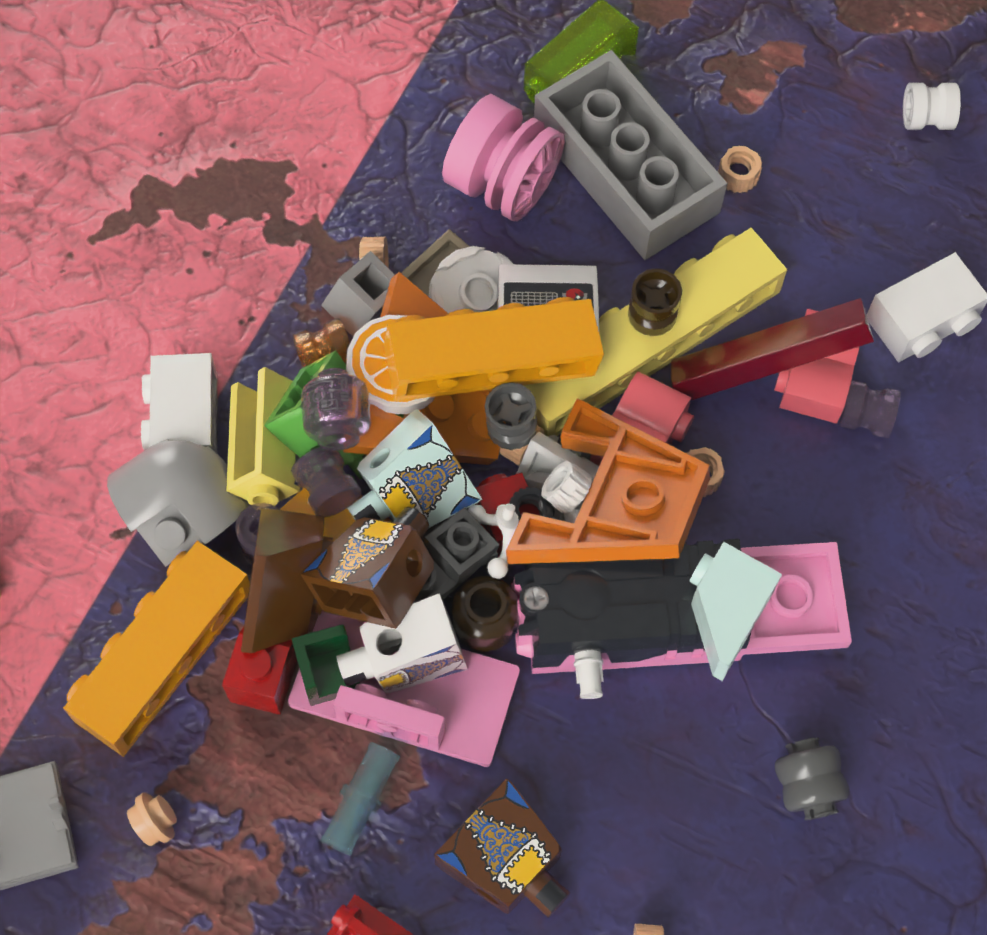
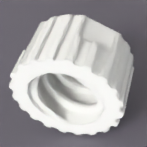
M569 460L559 464L545 480L541 496L561 513L570 512L588 494L592 477Z

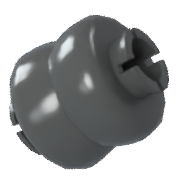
M819 737L785 745L789 754L778 758L775 762V772L783 785V802L789 812L804 811L805 821L839 813L835 803L846 800L850 793L849 785L841 773L839 750L835 746L820 747Z

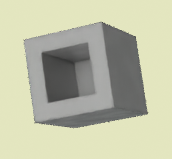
M370 251L337 280L321 306L354 337L355 333L370 320L380 318L390 280L395 274Z

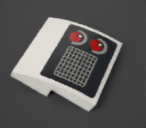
M499 264L498 308L510 303H521L524 306L542 305L560 297H570L574 301L591 299L599 331L596 266Z

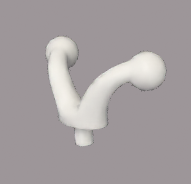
M510 503L506 505L501 504L497 507L496 514H487L481 505H473L468 509V512L480 524L499 526L502 531L503 547L499 558L492 559L487 568L488 573L493 578H503L508 572L506 549L519 523L515 506Z

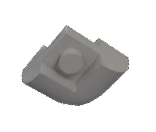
M167 439L152 445L109 474L107 479L111 500L120 517L131 532L137 529L165 567L180 552H188L196 541L207 544L221 534L250 506L247 500L226 491L227 464L209 446L206 448L190 441H169Z

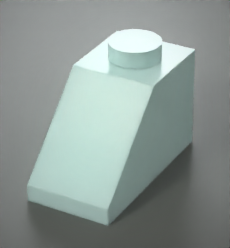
M723 542L714 558L706 553L704 554L690 579V582L697 586L691 605L712 675L723 681L782 576L776 570Z

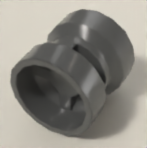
M511 382L495 387L489 393L485 402L488 435L493 443L501 448L509 450L520 449L528 445L530 440L536 435L537 407L535 397L528 388L521 384Z

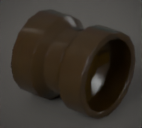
M655 268L642 272L634 280L628 317L631 325L638 332L649 336L663 335L670 331L676 323L682 287L674 274L667 270Z

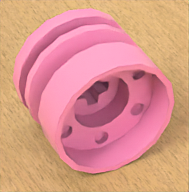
M489 94L478 101L460 124L447 151L442 176L445 183L470 197L476 198L485 192L484 200L487 207L493 210L501 208V213L504 217L518 222L536 205L550 184L562 157L565 137L563 133L552 127L545 129L544 122L536 118H531L522 124V110L493 94Z

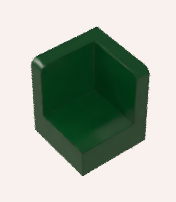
M343 624L291 638L310 706L336 699L340 685L355 689L356 684L345 685L336 658L337 655L351 651Z

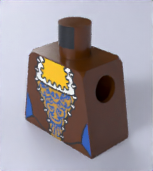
M405 507L393 522L365 517L358 519L309 564L300 575L324 612L396 629L401 624L434 569V561L421 540V537L429 529V522L422 513L411 507Z
M507 778L434 854L435 865L443 872L507 914L526 896L549 918L570 895V892L548 872L560 859L562 852L560 845L514 784Z

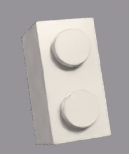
M955 252L876 294L868 310L867 318L870 325L899 363L914 354L917 358L926 356L941 344V339L954 332L957 336H962L975 328L982 320L980 314L987 303V293Z
M211 353L151 356L150 374L142 376L144 404H150L149 420H142L141 422L143 450L169 439V441H190L206 448L209 446L217 453V371Z

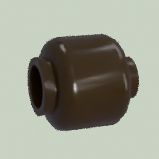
M487 575L474 577L461 585L453 598L451 617L455 633L462 643L471 649L487 652L498 650L511 641L517 632L519 618L517 610L518 596L512 587L501 579Z

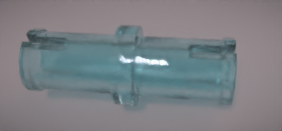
M373 742L369 743L368 750L350 784H343L339 795L343 798L328 829L320 839L324 844L348 856L352 855L353 848L371 813H378L382 802L378 799L395 764L400 759V756Z

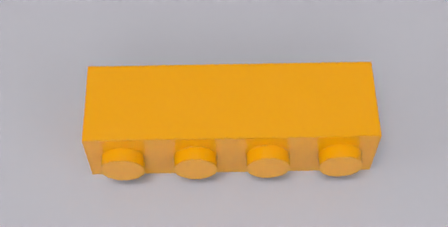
M560 297L546 304L534 306L510 303L499 307L497 310L484 312L460 309L450 312L446 316L424 319L420 315H409L398 319L396 322L387 324L384 341L394 402L490 390L501 384L511 382L529 385L595 376L604 356L591 299L574 301L570 297Z
M196 541L188 552H180L169 565L167 579L156 592L150 591L138 603L134 611L135 619L123 634L120 632L116 633L105 644L100 656L102 660L89 676L87 674L81 676L72 685L67 694L68 702L63 709L77 725L124 757L246 601L250 587L248 575L199 541Z

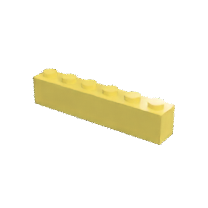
M752 227L738 236L730 234L724 237L714 246L711 253L700 260L692 258L675 271L674 275L680 281L682 287V296L676 323L670 331L658 336L644 335L635 330L631 325L628 317L629 305L621 310L618 307L612 308L599 318V335L604 356L595 376L523 385L535 397L537 425L544 429V435L547 437L551 435L558 436L561 434L577 398L600 409L625 392L637 371L651 376L670 364L671 360L679 358L780 293L787 268Z

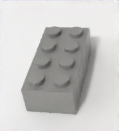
M612 50L535 95L534 118L544 122L545 129L552 127L564 134L565 144L561 161L644 260H647L721 212L727 182Z

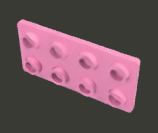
M322 610L321 615H318L313 632L343 624L348 636L350 650L352 651L365 646L359 627L367 622L326 613ZM461 649L467 666V670L391 693H385L377 679L373 677L361 681L360 684H356L355 689L340 685L336 699L310 706L299 668L288 703L293 709L480 766L489 767L496 751L520 669L517 665Z

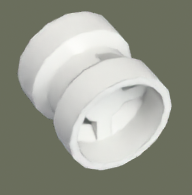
M908 83L903 100L905 128L907 130H922L926 125H935L939 130H954L959 121L961 107L958 84L941 83L937 87H927L924 83Z

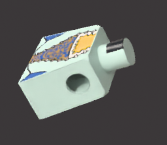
M415 409L359 463L357 469L371 491L347 507L355 521L363 517L382 521L390 517L394 521L405 507H411L422 513L428 520L429 527L455 515L464 507L467 509L477 504L482 498L435 425L418 409Z

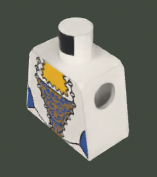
M440 593L413 603L396 629L369 622L364 623L359 628L365 646L336 656L346 686L375 677L385 693L395 692L467 670L452 621Z

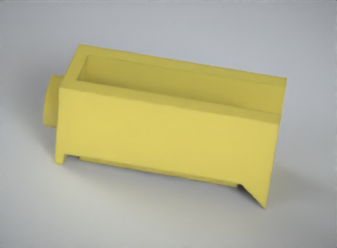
M267 367L258 370L257 391L237 382L231 386L226 491L247 500L250 505L259 508L273 507L278 502L300 492V487L294 484L296 454L264 426L293 381Z

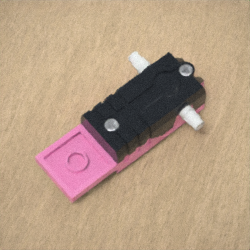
M580 509L564 513L565 521L574 523ZM727 539L717 544H714L713 540L697 541L694 545H687V542H685L680 557L673 559L525 564L524 571L515 574L514 583L511 584L512 589L518 596L517 610L519 618L518 633H515L516 653L531 658L532 674L576 671L577 684H580V698L596 699L603 696L601 682H604V669L709 663L691 605L697 586L691 583L690 579L704 554L706 553L714 558L723 542L782 574L774 593L734 661H740L742 656L746 654L848 648L852 639L837 542L741 548L740 539Z

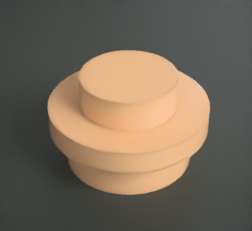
M143 792L135 798V805L127 810V816L132 828L140 839L149 846H153L159 841L167 843L173 839L175 833L172 825L177 822V818L169 803L160 795L153 798L150 794Z

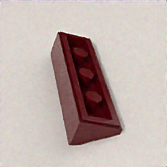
M862 298L671 360V382L673 389L691 397V400H695L872 343L874 339Z

